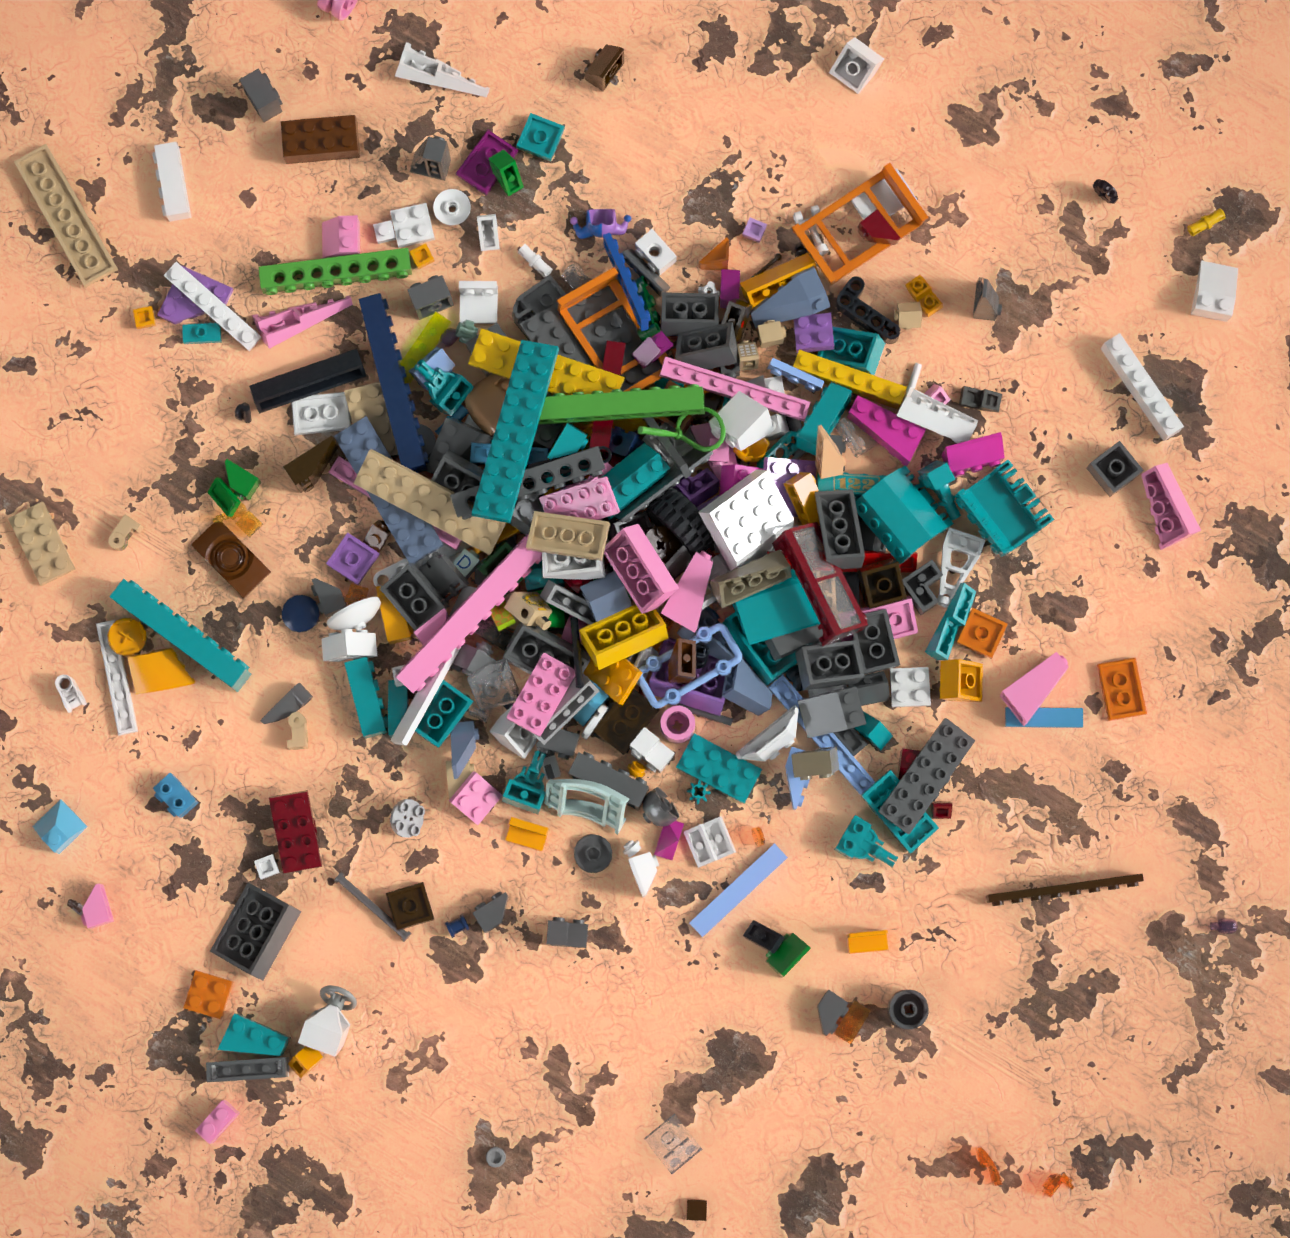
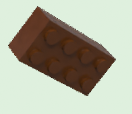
M355 115L281 121L283 158L286 164L360 158L358 122Z

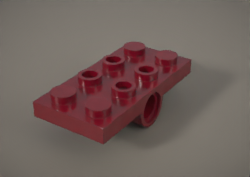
M308 790L269 797L283 874L322 867L316 822L313 818Z

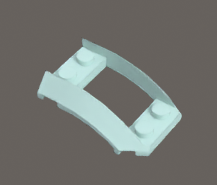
M550 779L547 782L545 804L549 808L552 807L557 810L558 817L573 815L586 818L603 827L608 825L615 829V834H619L626 821L624 812L629 798L605 785L587 780ZM567 790L581 791L605 800L604 806L585 800L566 799Z

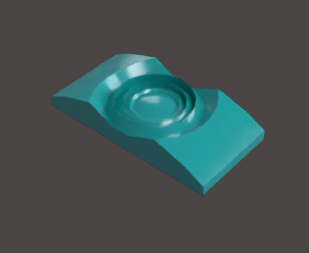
M889 769L861 796L871 810L887 826L892 835L911 854L935 833L939 827L925 811L911 833L906 834L878 812L900 781Z

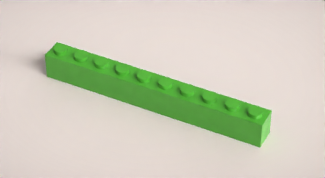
M691 384L686 388L669 386L668 389H661L660 387H651L649 390L632 388L630 391L625 392L615 389L611 390L610 393H603V391H593L592 394L574 392L572 395L556 393L545 398L538 425L705 414L704 391L702 386L699 387L697 384Z

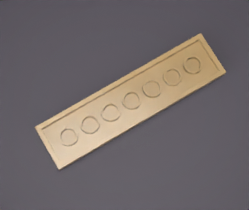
M44 144L13 161L84 287L86 288L117 271V266L48 145Z
M372 449L369 450L353 483L488 555L492 553L506 525V522L479 517H471L465 520L462 517L458 518L450 495L455 494L454 492ZM468 500L469 507L473 508L474 503Z

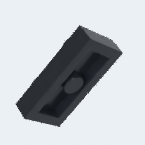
M755 920L751 922L743 935L745 939L775 954L785 939L781 934Z

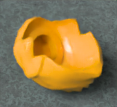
M762 438L741 451L734 447L733 452L744 462L755 463L764 457L770 443L766 438Z

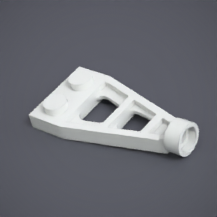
M950 527L948 528L942 546L941 572L943 576L940 578L939 595L937 598L939 602L937 605L948 608L960 583L965 581L979 559L985 539ZM952 551L968 556V560L963 567L952 566L950 562ZM949 570L960 574L954 586L946 583Z

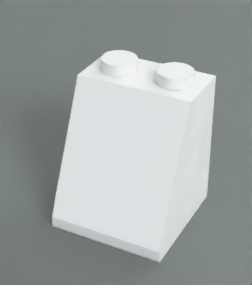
M738 391L718 412L726 429L724 441L730 447H735L740 451L774 431L768 408L741 391ZM714 416L709 421L711 433L719 439L721 428Z

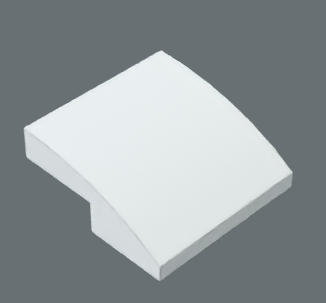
M722 816L684 831L698 868L736 853Z

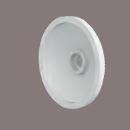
M370 597L355 602L332 615L327 620V625L333 630H361L375 616L380 608L381 601L378 597Z

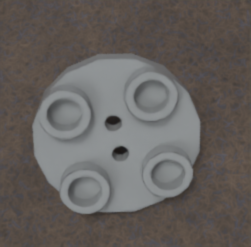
M413 799L399 801L393 807L390 816L391 827L395 834L404 838L419 835L425 814L424 807L420 806Z

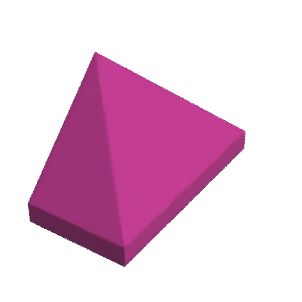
M675 821L668 826H663L654 855L673 861L684 823Z

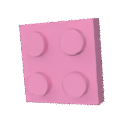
M473 771L450 798L449 802L475 824L479 825L503 795Z

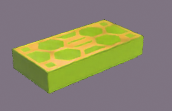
M505 600L498 607L495 605L490 610L498 631L516 623L513 615L504 608L506 605Z

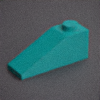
M388 680V732L390 738H392L409 707L408 688L405 685L396 687L394 680Z

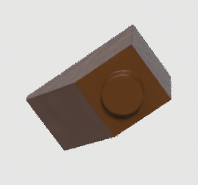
M678 638L668 663V682L688 684L696 678V641Z

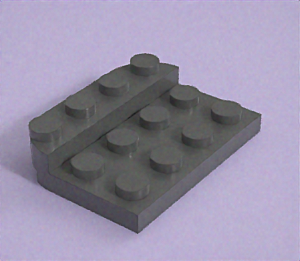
M551 275L541 280L516 299L512 318L519 329L521 322L558 303L557 300L566 295Z

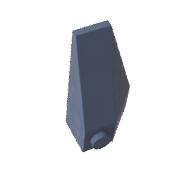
M814 266L791 277L792 280L784 287L780 286L777 289V293L770 298L767 297L751 310L750 315L755 328L758 325H763L768 320L784 322L813 315L830 307L826 291Z
M709 606L701 611L697 630L700 627L709 628L720 623L718 620L720 617ZM681 625L677 634L682 639L689 640L696 636L697 630L694 633ZM720 631L712 635L711 641L704 643L709 647V655L719 660L728 661L735 657ZM742 655V659H743V660L746 662V664L750 667L749 663L746 661V659H745V658L743 657V655Z

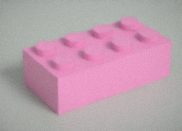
M639 524L623 528L606 544L605 556L642 614L657 609L679 589Z

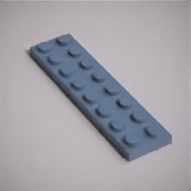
M367 416L334 436L357 475L370 449L393 460ZM367 491L409 563L415 564L444 546L431 524Z

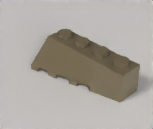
M777 550L710 580L711 591L721 608H724L791 578V566L782 552Z

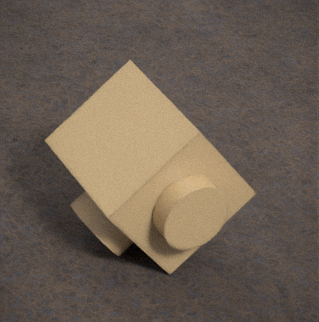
M920 302L897 303V310H894V322L897 321L900 329L921 328L922 309Z
M768 320L763 325L757 326L761 348L783 344L786 331L785 327L781 326L780 321Z

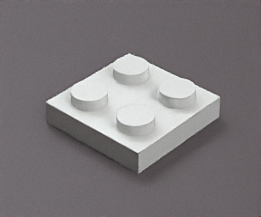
M427 203L390 211L398 248L435 240Z
M929 667L890 668L892 708L931 706Z

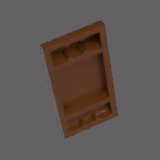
M219 519L191 544L243 598L271 573Z

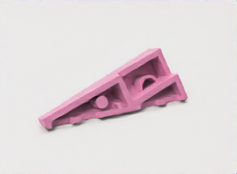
M346 296V298L336 302L333 299H329L327 304L317 305L314 302L290 307L288 310L277 314L275 311H270L267 316L259 317L258 314H255L252 317L263 342L270 349L353 305L351 297Z

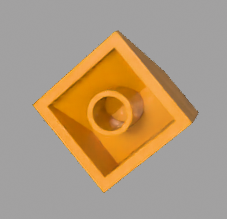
M962 659L941 661L940 699L960 702H982L983 664Z

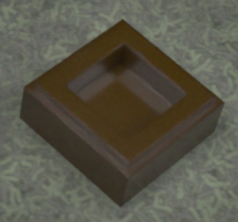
M687 1199L686 1220L706 1221L707 1200Z

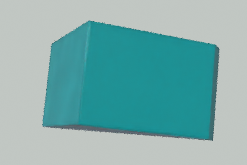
M863 711L866 724L854 727V729L881 751L893 735L879 720Z

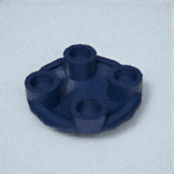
M295 595L288 599L283 606L282 620L293 632H306L319 622L320 613L318 605L309 596Z

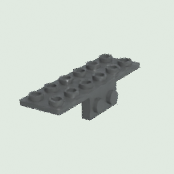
M693 448L682 458L690 472L693 473L695 467L706 463L710 459L713 451L702 452ZM658 452V454H659V455L664 459V461L669 465V463L667 462V460L665 459V457L663 456V454H662L661 452ZM675 463L671 466L669 465L670 471L667 475L615 515L614 518L622 523L630 521L636 512L647 508L649 502L660 498L669 487L676 486L684 476Z
M944 718L878 812L906 834H910L930 804L937 799L942 787L949 782L950 776L972 747L975 739L949 719Z

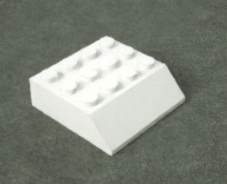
M768 470L753 471L699 511L703 522L731 571L734 568L748 564L752 560L762 558L767 554V551L774 549L772 543L785 530L793 528L794 518Z

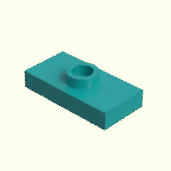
M218 323L182 325L184 345L222 343L221 326Z

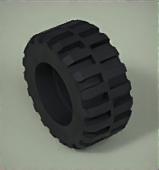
M669 487L664 491V495L654 499L649 504L646 511L655 526L667 527L676 536L680 544L679 549L684 545L693 558L696 552H705L715 541L703 522L697 507L681 492Z

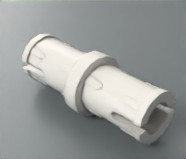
M526 244L517 252L529 263L531 268L534 267L544 278L552 272L553 269L541 259L542 257L533 252Z

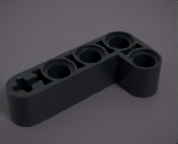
M854 276L849 279L838 294L836 300L838 311L870 333L879 334L885 343H896L900 335L899 326L859 299L865 286L862 278ZM857 284L860 286V289L853 290L851 285ZM847 299L849 304L843 305L840 303V300ZM861 309L865 312V314L863 316H859L856 314L855 311ZM878 320L880 326H873L871 321ZM893 331L894 335L889 336L888 333Z

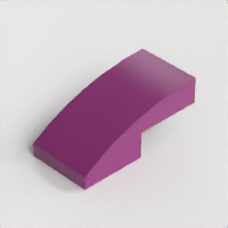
M721 269L720 308H727L730 300L739 299L740 270Z

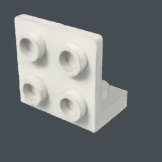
M459 281L460 322L463 323L467 319L473 321L474 324H496L498 313L497 281Z

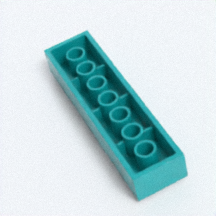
M123 578L109 596L112 600L237 692L240 691L252 675L248 671L250 667L239 658L235 661L233 659L235 656L224 647L219 649V644L209 636L202 637L204 633L192 624L190 627L187 626L189 622L178 613L173 615L174 611L163 602L158 604L159 600L148 591L143 593L144 589L130 579L128 582Z

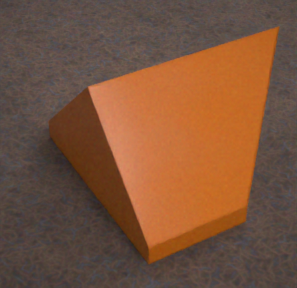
M727 237L699 261V268L701 270L721 271V269H728L729 239Z

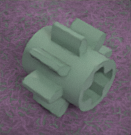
M466 319L463 323H458L455 336L459 337V342L466 344L467 341L477 336L478 328L474 326L473 321Z

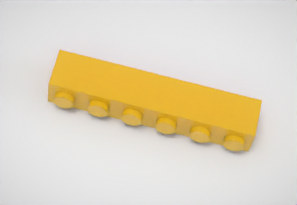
M802 350L798 351L793 367L823 380L826 385H830L831 382L852 390V394L898 410L907 388L906 386Z

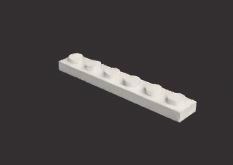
M177 262L164 274L165 278L249 352L262 338Z

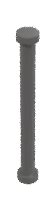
M341 872L334 881L336 883L339 882L405 942L412 933L404 929L396 931L393 919L344 877L345 874Z

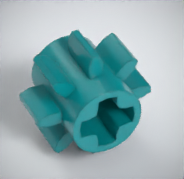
M701 780L696 785L691 782L692 790H687V793L692 795L689 801L695 799L697 800V805L702 799L704 802H707L705 795L711 794L710 791H706L708 784L701 785ZM695 788L698 790L702 788L703 796H695Z

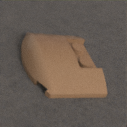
M493 373L473 385L474 388L465 398L466 408L472 420L482 431L490 436L495 433L510 381L508 378Z

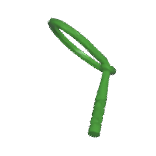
M705 407V412L715 416L721 428L719 441L712 446H700L682 435L680 425L682 420L688 415H681L678 418L675 432L639 426L638 433L674 437V439H680L699 451L708 452L717 449L724 442L726 429L720 415L713 409Z

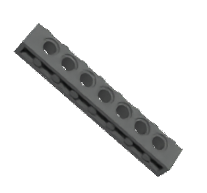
M597 446L525 470L517 497L518 502L528 499V495L535 492L536 495L548 492L547 488L553 486L555 489L565 487V482L573 480V483L583 481V476L589 474L592 477L603 474L602 470L605 469L599 447ZM582 460H586L590 464L589 469L586 471H581L578 467L579 462ZM564 466H568L571 469V474L568 477L560 475V469ZM546 472L551 473L553 476L550 483H544L541 479L542 475ZM530 478L534 481L532 489L524 488L523 482L525 479ZM479 486L450 495L458 518L462 517L465 520L474 517L472 516L473 508L469 507L468 500L471 497H476Z

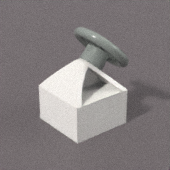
M327 985L320 990V996L327 1005L315 1010L307 1018L298 1043L336 1056L344 1046L351 1025L341 1010L348 1011L354 1009L357 1005V1000L346 989ZM345 1001L351 1002L349 1005H344Z

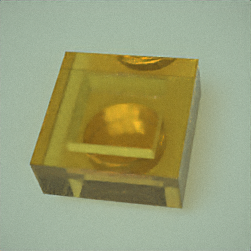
M249 510L235 523L249 538L263 525Z

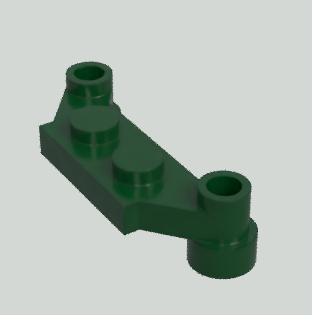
M641 276L631 280L636 282L637 294L642 296L644 301L643 307L649 311L651 321H648V330L641 331L640 328L637 329L640 339L644 342L648 337L652 338V336L660 333L661 326L659 321L661 318L655 308L656 300L649 294L646 288L648 286L647 281Z

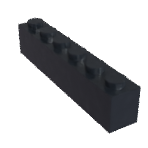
M356 348L252 384L249 387L260 414L367 376Z

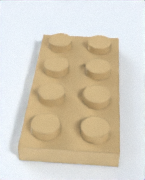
M380 381L345 390L344 393L352 423L354 424L367 416L390 456H398Z
M43 501L8 518L40 586L76 570Z
M534 511L526 548L531 551L602 561L610 523L607 521Z

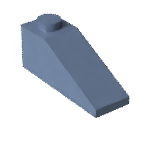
M474 721L458 722L451 732V756L454 779L459 778L476 749V740H479L478 728L475 729Z

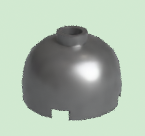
M658 787L651 790L645 796L642 807L644 813L642 815L648 823L652 822L656 826L663 827L675 822L679 818V813L673 802L669 803L666 799L668 797L666 793Z

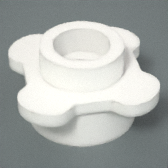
M709 281L704 287L698 288V293L711 291V293L719 294L720 296V291L716 290L715 283Z

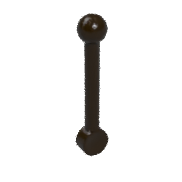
M779 253L775 254V258L752 277L763 273L773 263L781 260L782 255Z

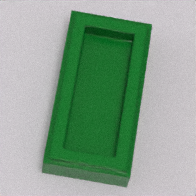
M215 478L207 493L227 517H233L241 501L221 478Z

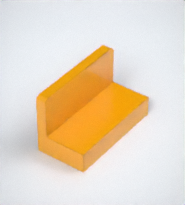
M511 817L506 841L543 851L549 828Z
M888 930L847 934L849 954L889 950Z

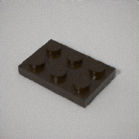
M632 689L624 704L621 705L616 702L593 732L624 755L630 748L633 740L644 727L648 726L660 709L652 707L644 696L635 689Z

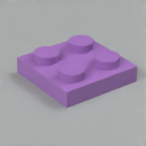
M831 313L813 314L794 319L797 353L799 350L805 352L834 350Z
M347 532L326 564L356 585H359L380 554Z

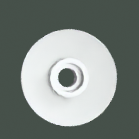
M448 189L436 197L433 210L436 218L441 223L454 226L461 224L468 218L471 205L468 197L462 191ZM451 207L456 208L454 212L449 211Z

